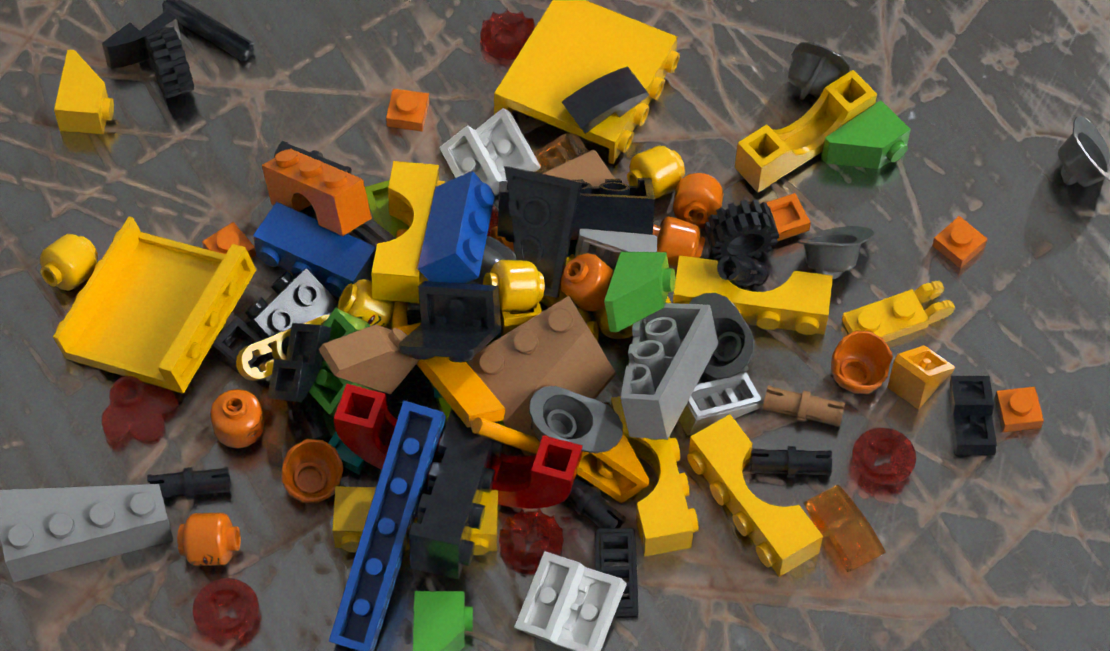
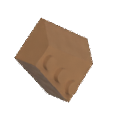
M570 296L485 346L472 360L468 361L476 374L505 407L504 420L502 421L506 427L534 437L536 436L531 429L532 419L529 413V405L536 391L543 387L557 386L596 399L617 375ZM521 450V451L523 452V454L525 455V457L536 455V454H533V453H530V452Z

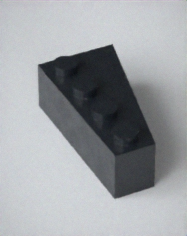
M638 178V186L623 184L621 179H605V183L594 187L583 179L575 180L583 183L571 240H577L580 229L653 235L655 196L651 178ZM499 181L497 237H505L506 241L515 242L512 216H510L508 203L510 202L508 182Z
M452 408L438 448V458H441V462H433L427 494H422L418 506L419 515L417 523L413 522L409 532L411 568L459 579L462 566H470L473 558L475 542L470 541L473 528L479 530L481 528L485 513V505L480 504L483 492H491L495 469H491L490 466L493 456L500 458L504 443L473 433L471 427H467Z

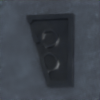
M504 166L505 177L508 182L510 199L508 203L510 216H512L515 241L513 245L516 260L532 262L538 271L543 274L545 283L543 295L558 298L561 291L560 281L566 266L583 182Z

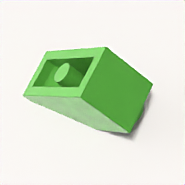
M880 100L825 137L821 159L826 164L879 169L888 162H896L904 156L908 150L907 144L911 129Z
M620 252L604 300L610 332H619L664 308L668 293L674 291L676 282L675 270L669 268L666 252Z
M414 591L413 651H460L465 646V631H473V606H465L464 591Z

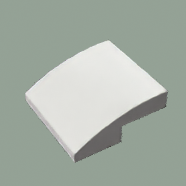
M505 108L498 111L476 130L467 125L439 147L455 178L473 171L483 183L490 186L495 196L499 194V181H507L504 166L533 172L541 168L514 117Z
M544 551L514 628L570 651H601L627 583L621 578L587 568L580 562Z

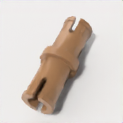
M769 385L763 404V410L797 417V421L805 422V419L836 427H840L845 407L844 402L811 396L809 391L803 390L802 394Z

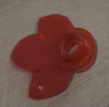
M134 376L121 377L112 386L109 393L111 404L102 414L104 434L111 443L120 441L129 433L142 443H158L165 431L162 414L178 407L175 395L171 390L156 385L147 386ZM126 395H136L134 399L123 400Z

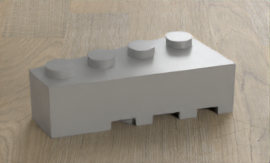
M665 303L663 309L633 324V343L629 345L628 350L629 366H626L621 392V403L630 437L668 440L718 345L710 305Z
M159 484L0 490V540L5 563L13 582L173 541Z

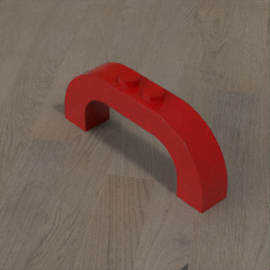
M346 383L334 415L336 432L342 442L352 452L382 470L397 419L392 416L387 408L385 393ZM543 435L536 455L517 457L501 454L500 458L493 456L490 468L495 469V477L491 490H498V505L539 509L555 506L565 501L572 489L582 457L583 445ZM441 437L437 445L433 462H441V458H438V448L441 441ZM429 475L425 484L426 486H428Z

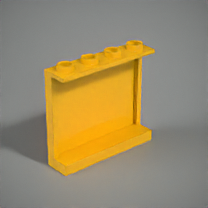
M552 0L494 92V115L502 108H505L511 114L513 110H516L609 148V163L614 164L621 152L626 153L634 137L633 130L636 125L642 126L644 124L652 98L657 100L661 95L666 74H672L675 71L680 59V53L676 52L678 36L586 0ZM628 66L649 93V96L621 117L614 112L585 134L565 108L562 101L596 79Z
M128 216L122 228L116 232L113 242L105 255L96 264L88 282L77 294L75 302L64 320L58 324L53 339L67 360L184 393L255 274L256 268L246 247L232 244L226 254L143 233L140 231L134 218Z

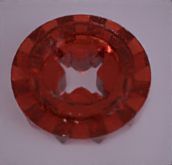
M508 8L502 14L493 12L489 20H483L480 32L481 44L489 54L496 58L514 60L535 29L534 19L525 17L523 11L517 14L511 13ZM503 27L509 31L515 30V38L509 34L503 35Z
M874 428L866 431L857 439L852 451L854 469L859 471L863 481L870 480L876 483L878 488L890 484L896 487L899 482L909 479L916 464V452L911 441L904 434L890 428ZM893 450L890 459L891 465L884 462L882 465L875 466L876 453L883 456L886 452L889 453Z
M522 508L518 514L513 517H507L505 524L499 532L501 553L509 563L520 569L537 570L544 551L559 556L563 548V529L556 522L554 515L550 517L542 513L540 509L525 511ZM536 527L537 537L542 540H535L533 545H530L529 551H526L525 538L521 535H528L530 530Z
M231 578L215 580L203 587L194 600L193 617L195 624L204 636L213 637L220 643L224 639L232 638L238 641L242 634L252 631L253 624L257 617H259L258 598L253 589L240 580ZM216 604L226 608L233 604L234 614L237 616V619L227 615L220 619L219 609L216 607Z

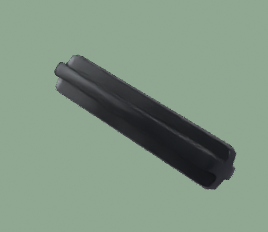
M165 0L162 3L163 13L168 10L177 18L180 24L241 61H247L254 53L255 49L253 48L254 44L252 41L184 0Z

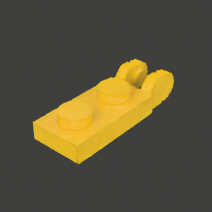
M932 281L931 283L921 285L915 291L911 289L843 313L842 322L849 334L856 330L871 331L883 338L885 342L928 328V324L952 315L956 309L950 300L937 302L926 310L923 309L921 304L941 296L943 291H945L940 281Z

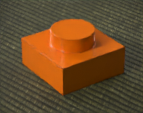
M393 89L386 116V126L423 132L429 106V93Z
M796 193L766 202L768 207L770 206L779 233L777 241L810 231L811 222Z
M958 216L934 237L932 246L961 269L986 247L988 238L962 217Z
M234 222L202 241L203 249L226 254L231 245L235 244L246 247L250 258L256 256L255 246Z
M1035 386L996 391L994 400L1002 432L1039 429L1042 427L1044 419Z

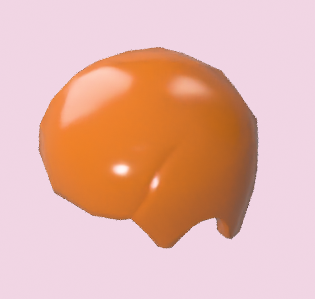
M856 330L843 337L835 348L831 359V373L840 387L854 394H870L881 387L882 383L887 379L889 367L893 359L892 352L883 338L871 331Z
M306 439L294 445L287 452L281 470V481L291 497L301 503L319 504L333 496L335 486L340 485L343 474V462L336 448L327 442Z

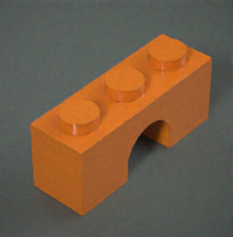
M293 149L279 152L275 158L262 165L272 205L279 202L298 212L312 205L317 216L318 225L342 236L372 219L362 178Z

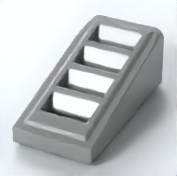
M580 229L574 257L586 253L594 254L615 270L621 251L657 252V236Z
M742 373L730 378L697 384L678 420L685 433L692 435L729 414L735 419L762 408L764 402L747 373ZM736 388L743 399L741 401H738L733 392ZM721 394L723 395V397H724L725 401L727 402V404H724V403H723V401H722V399H721V397H720L719 395H721ZM706 400H708L711 408H708V406L706 405Z

